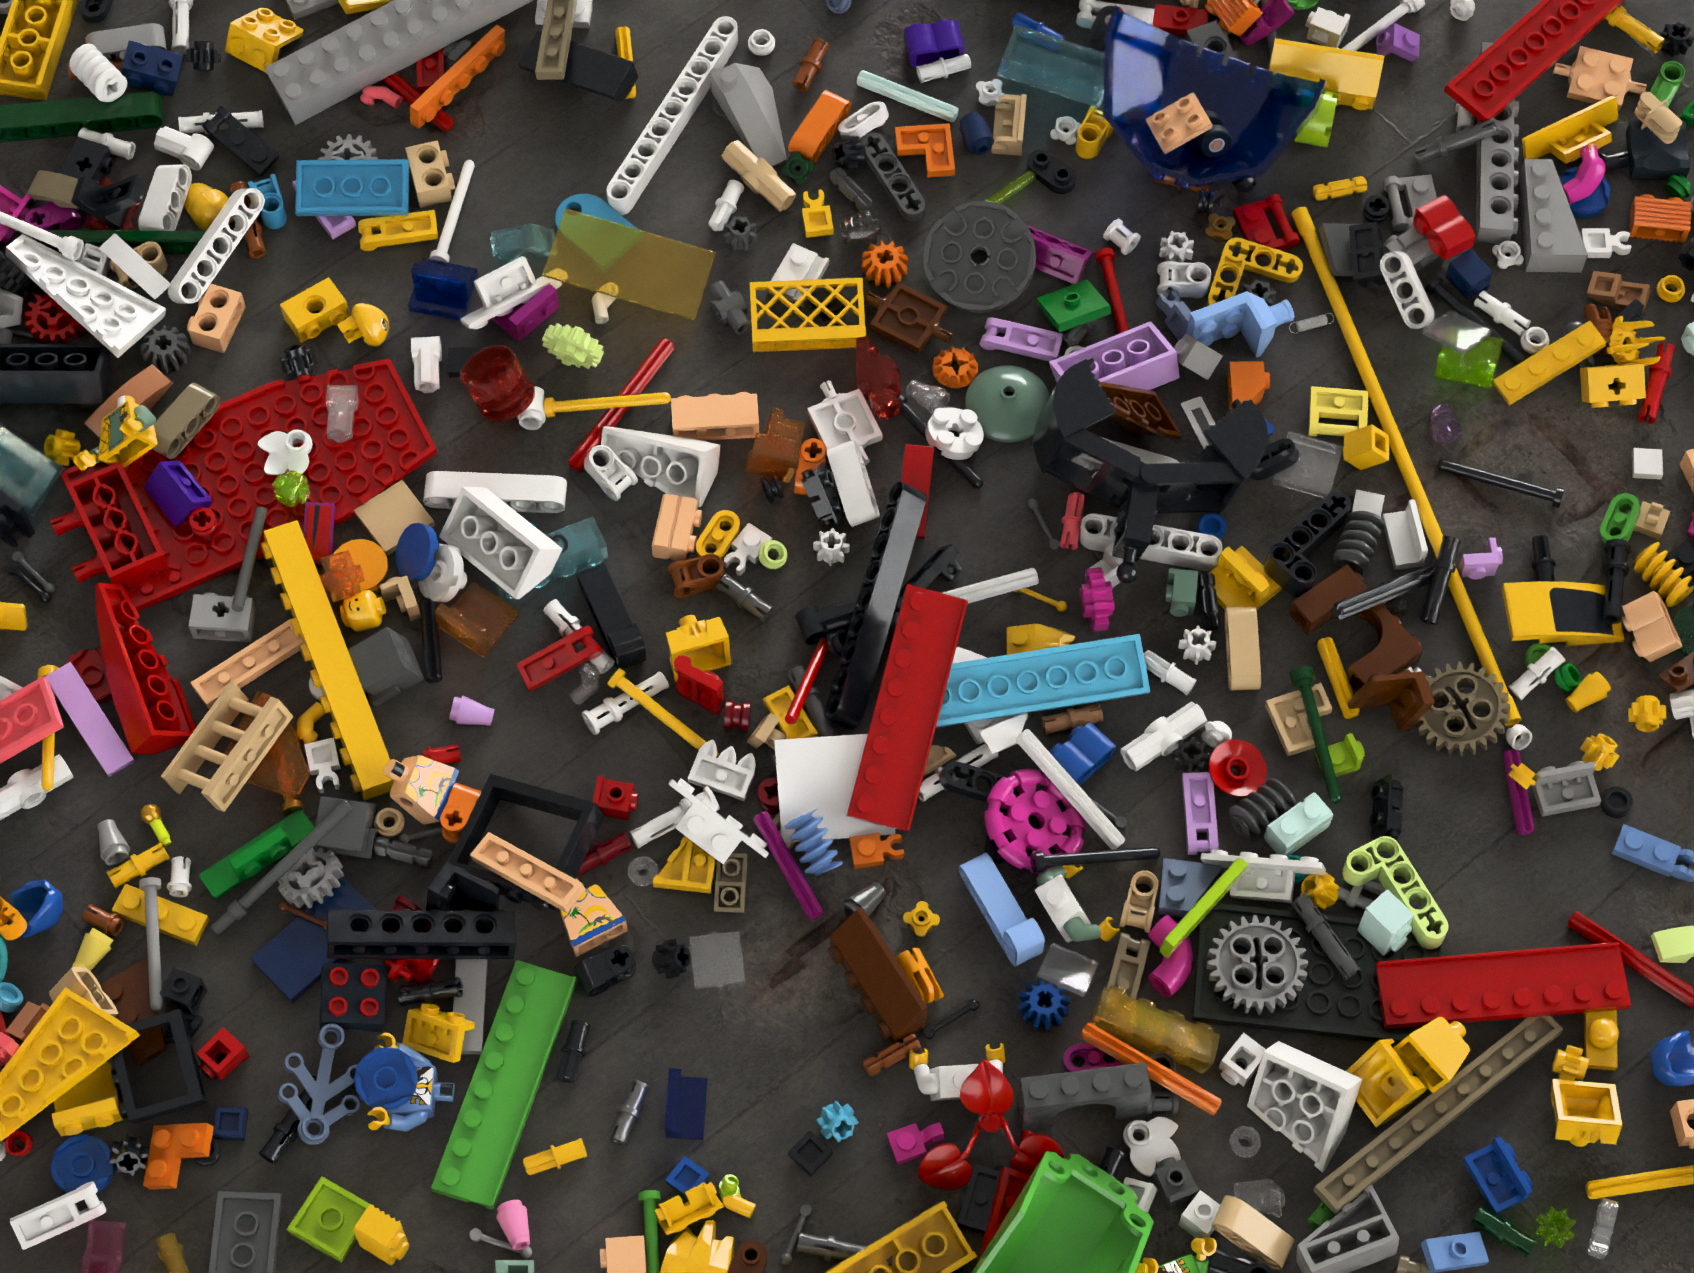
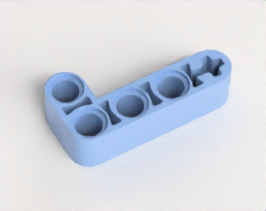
M984 853L959 865L958 869L962 880L1011 964L1016 967L1042 954L1045 941L1039 925L1034 918L1027 920L991 857Z

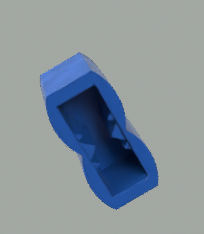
M1091 722L1084 727L1082 725L1077 726L1070 733L1069 741L1063 745L1058 743L1049 751L1079 786L1111 759L1116 745Z

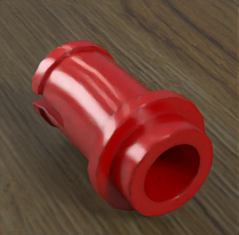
M458 743L431 749V746H427V750H422V756L442 764L461 762Z

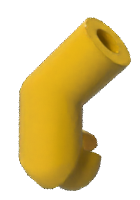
M315 702L297 720L296 735L305 744L315 742L318 738L317 732L313 730L314 723L325 714L320 703Z

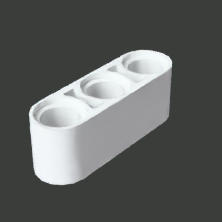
M159 165L156 168L139 216L138 225L140 231L176 230L192 181L191 170L187 165Z
M1400 251L1385 254L1380 260V269L1404 322L1413 329L1429 326L1434 320V310L1411 259L1406 253ZM1394 256L1401 261V268L1398 272H1394L1390 268V261ZM1405 282L1411 284L1413 288V293L1409 298L1402 294L1401 289ZM1417 308L1422 309L1425 314L1422 323L1414 320L1413 313Z
M851 440L827 449L831 470L846 518L851 527L879 518V508L857 442Z

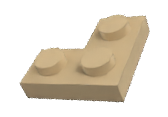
M1322 683L1315 684L1312 690L1319 716L1321 717L1330 714L1333 708ZM1299 690L1266 700L1265 707L1287 757L1315 748Z

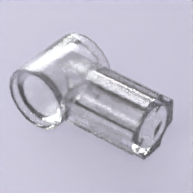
M327 385V437L336 442H346L349 439H353L354 411L358 410V386Z

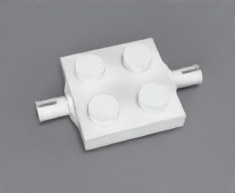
M831 381L823 382L820 388L826 399L817 405L807 408V414L819 439L826 446V453L827 449L855 440L860 448L864 463L867 465L870 460L864 448L881 441L883 434L860 388L849 393L836 394Z

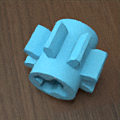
M838 1101L823 1107L821 1118L816 1120L822 1128L820 1132L826 1139L833 1136L837 1142L852 1136L854 1125L858 1124L857 1119L853 1116L854 1110L847 1103L842 1107Z

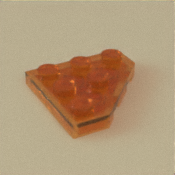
M257 691L251 703L263 708L269 698L274 696ZM274 697L276 699H279L282 702V704L287 708V705L282 699ZM245 714L238 729L246 731L255 717ZM291 721L247 782L297 800L310 775V771L304 760L302 748ZM231 739L224 754L229 755L238 741Z

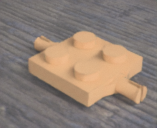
M1583 46L1579 47L1577 58L1572 66L1556 62L1553 74L1569 77L1567 98L1595 104L1613 95L1617 98L1618 110L1621 109L1623 99L1628 91L1642 94L1647 87V84L1631 81L1630 71L1633 58Z

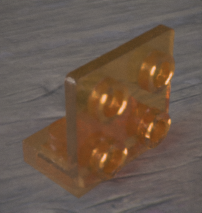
M475 582L467 588L451 608L441 603L434 611L436 622L440 629L483 658L519 617V612Z

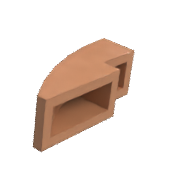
M152 364L115 391L96 409L84 424L100 438L102 420L117 408V399L119 397L131 396L136 404L146 406L151 410L171 387L173 382Z

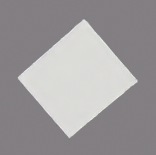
M868 734L774 740L781 837L785 843L791 841L790 836L796 831L795 829H785V825L789 821L815 809L817 810L812 816L823 817V820L817 827H826L828 829L822 836V839H841L879 833L880 836L895 834V828L847 817Z

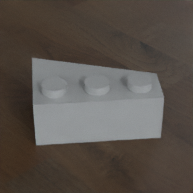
M1372 1184L1352 1203L1346 1204L1342 1211L1330 1221L1327 1220L1298 1244L1296 1262L1302 1273H1350L1397 1254L1400 1238Z

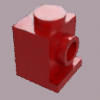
M598 775L592 802L597 804L604 816L629 821L631 810H637L639 793H635L634 784L604 779V776ZM611 795H616V796H620V797H619V798H613V797H611Z
M224 1027L196 1053L201 1062L198 1066L199 1069L209 1079L216 1076L221 1081L243 1060L246 1061L249 1058L245 1046ZM225 1056V1058L218 1064V1058Z

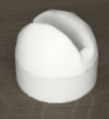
M1514 724L1512 728L1506 730V740L1513 749L1522 750L1532 740V733L1521 724Z

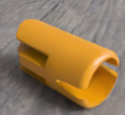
M912 948V955L906 950L895 957L925 1004L944 997L919 948Z

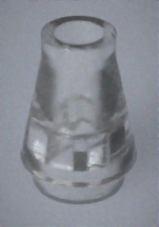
M912 380L906 390L908 396L912 397L931 414L937 408H947L950 402V394L946 393L945 388L921 383L916 380Z

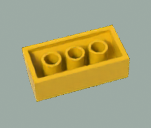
M1275 38L1268 64L1264 93H1270L1275 97L1289 96L1298 98L1300 88L1306 89L1308 87L1339 93L1336 106L1346 105L1352 106L1357 110H1372L1378 92L1384 55Z

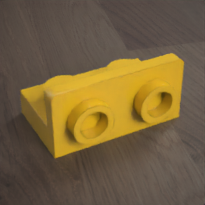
M421 1004L419 1008L408 1010L402 1044L415 1051L451 1063L459 1062L465 1031L474 1029L475 1022L465 1019V1015L462 1013L439 1011L440 1007L434 1004Z

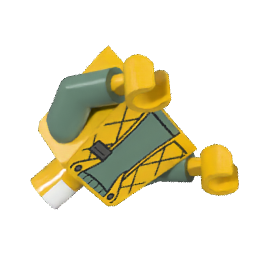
M126 395L117 399V408L102 420L99 445L90 452L83 450L74 457L73 462L81 471L101 461L109 465L120 461L123 468H126L157 445L154 428L156 417L146 406L136 404L133 397Z

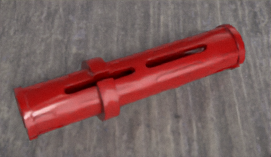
M1665 342L1658 344L1655 357L1660 356L1661 358L1657 363L1649 367L1648 373L1650 377L1646 388V398L1643 399L1640 413L1637 417L1642 423L1646 422L1647 415L1649 417L1648 424L1656 422L1666 380L1671 376L1672 369L1670 365L1676 350L1675 346L1668 343L1666 353L1664 350Z

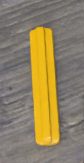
M627 26L617 27L615 34L618 57L633 61L630 29ZM635 85L625 99L636 97Z
M1331 637L1318 640L1317 648L1343 716L1346 719L1357 717L1360 709H1349L1347 704L1354 696L1334 641Z

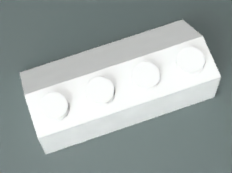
M462 487L439 535L448 545L458 546L464 558L515 599L522 598L551 574L562 551L560 546L485 487Z

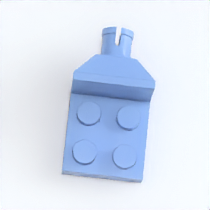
M1246 291L1191 312L1186 334L1209 346L1213 341L1221 338H1231L1241 331L1252 353L1257 358L1262 355L1274 337L1275 328L1281 324L1294 321V311L1288 300L1268 306L1264 299Z

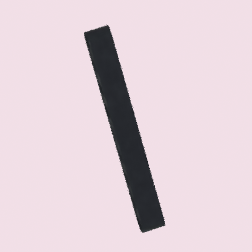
M903 481L895 483L889 492L825 706L824 716L849 730L856 729L864 716L926 505V494Z

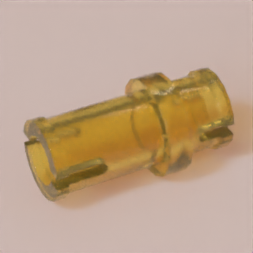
M169 1233L159 1237L156 1240V1244L160 1249L158 1256L160 1260H164L168 1273H189L182 1255L184 1248L181 1243L177 1242L176 1234Z

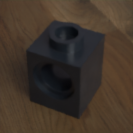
M173 967L159 994L165 1006L174 1010L180 1009L186 1014L195 1015L208 990L202 978Z

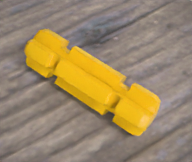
M1363 176L1352 178V181L1344 179L1329 182L1327 186L1324 183L1318 184L1313 187V196L1316 201L1327 200L1329 196L1333 199L1352 195L1353 192H1356V194L1364 193L1367 191V181Z

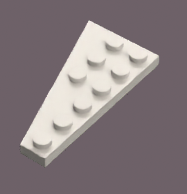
M24 234L20 235L6 247L5 256L117 358L165 317L166 308L76 261L63 257L61 253Z

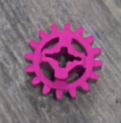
M1101 567L1086 569V583L1081 584L1080 588L1083 618H1089L1093 632L1107 631L1109 625L1108 616L1113 615V611H1115L1111 581L1106 582Z

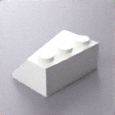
M1277 1041L1263 1052L1247 1107L1274 1131H1280L1293 1142L1292 1146L1299 1153L1304 1152L1315 1162L1314 1166L1321 1172H1324L1346 1133L1362 1079Z

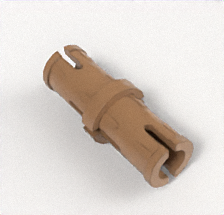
M1096 703L1095 705L1078 709L1070 707L1066 708V712L1042 716L1041 725L1042 729H1045L1044 734L1049 735L1068 729L1073 731L1079 725L1084 726L1089 722L1092 724L1103 722L1100 704Z

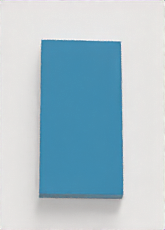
M408 159L296 160V216H408Z

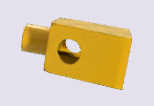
M1438 1017L1417 1029L1393 1047L1432 1093H1435L1454 1077L1470 1052L1468 1044L1462 1039L1466 1035L1465 1027L1458 1021H1452L1449 1024L1443 1017Z

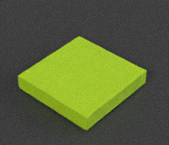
M321 1176L286 1230L291 1235L342 1263L357 1240L353 1229L371 1204Z

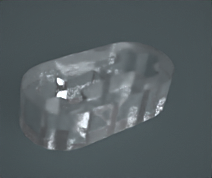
M1606 1198L1601 1199L1588 1246V1255L1600 1259L1605 1258L1611 1241L1619 1202Z

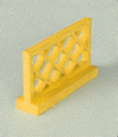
M863 278L750 282L753 352L866 347ZM857 286V295L851 302L839 294L844 287ZM816 288H825L831 293L822 303L811 295ZM788 289H797L802 294L794 304L782 296ZM768 290L774 297L764 306L756 299V291ZM835 297L846 306L837 316L826 308L828 303ZM806 299L818 307L809 317L798 309ZM778 300L789 308L781 318L769 310ZM756 306L761 309L758 313ZM851 310L859 317V325L847 326L840 319ZM821 311L832 319L825 327H819L812 321ZM793 312L804 321L798 328H790L784 323ZM765 313L776 322L770 329H757V321Z

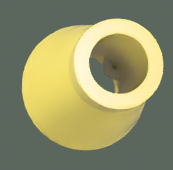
M92 928L89 934L85 933L72 967H86L91 971L112 949L110 946L114 940Z

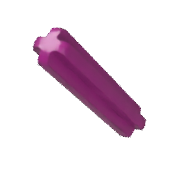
M1516 749L1507 750L1503 754V761L1517 833L1519 835H1529L1534 831V823L1528 792L1508 775L1512 770L1510 767L1512 764L1518 767L1522 763L1520 752Z

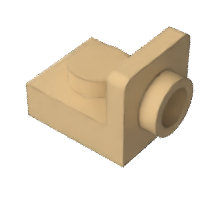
M407 575L392 577L379 585L384 602L396 599L401 613L407 611L410 621L421 618V613Z

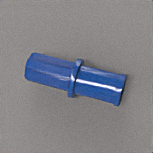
M1017 13L1012 20L1013 28L1032 37V41L1038 40L1055 51L1059 50L1064 41L1065 35H1061L1046 27L1043 21L1039 23L1022 13Z

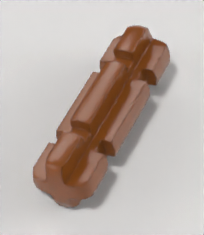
M910 1033L902 1038V1042L896 1041L878 1051V1056L874 1057L872 1055L863 1060L862 1063L866 1073L869 1076H874L881 1072L880 1068L884 1067L886 1069L907 1057L906 1053L909 1052L910 1054V1050L913 1049V1052L919 1050L921 1046L918 1038L914 1033Z

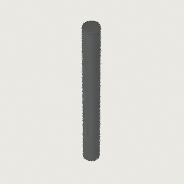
M257 507L255 510L231 606L234 611H243L267 515V509L264 507Z

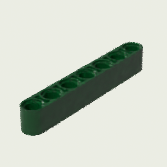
M155 92L123 94L112 102H103L97 97L0 105V143L78 136L80 129L83 127L98 133L153 129L163 124L162 97Z

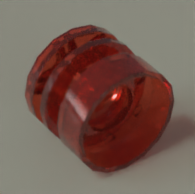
M493 345L480 350L465 362L461 370L460 379L473 398L484 419L491 422H503L516 417L531 404L535 397V387L513 350L505 345Z

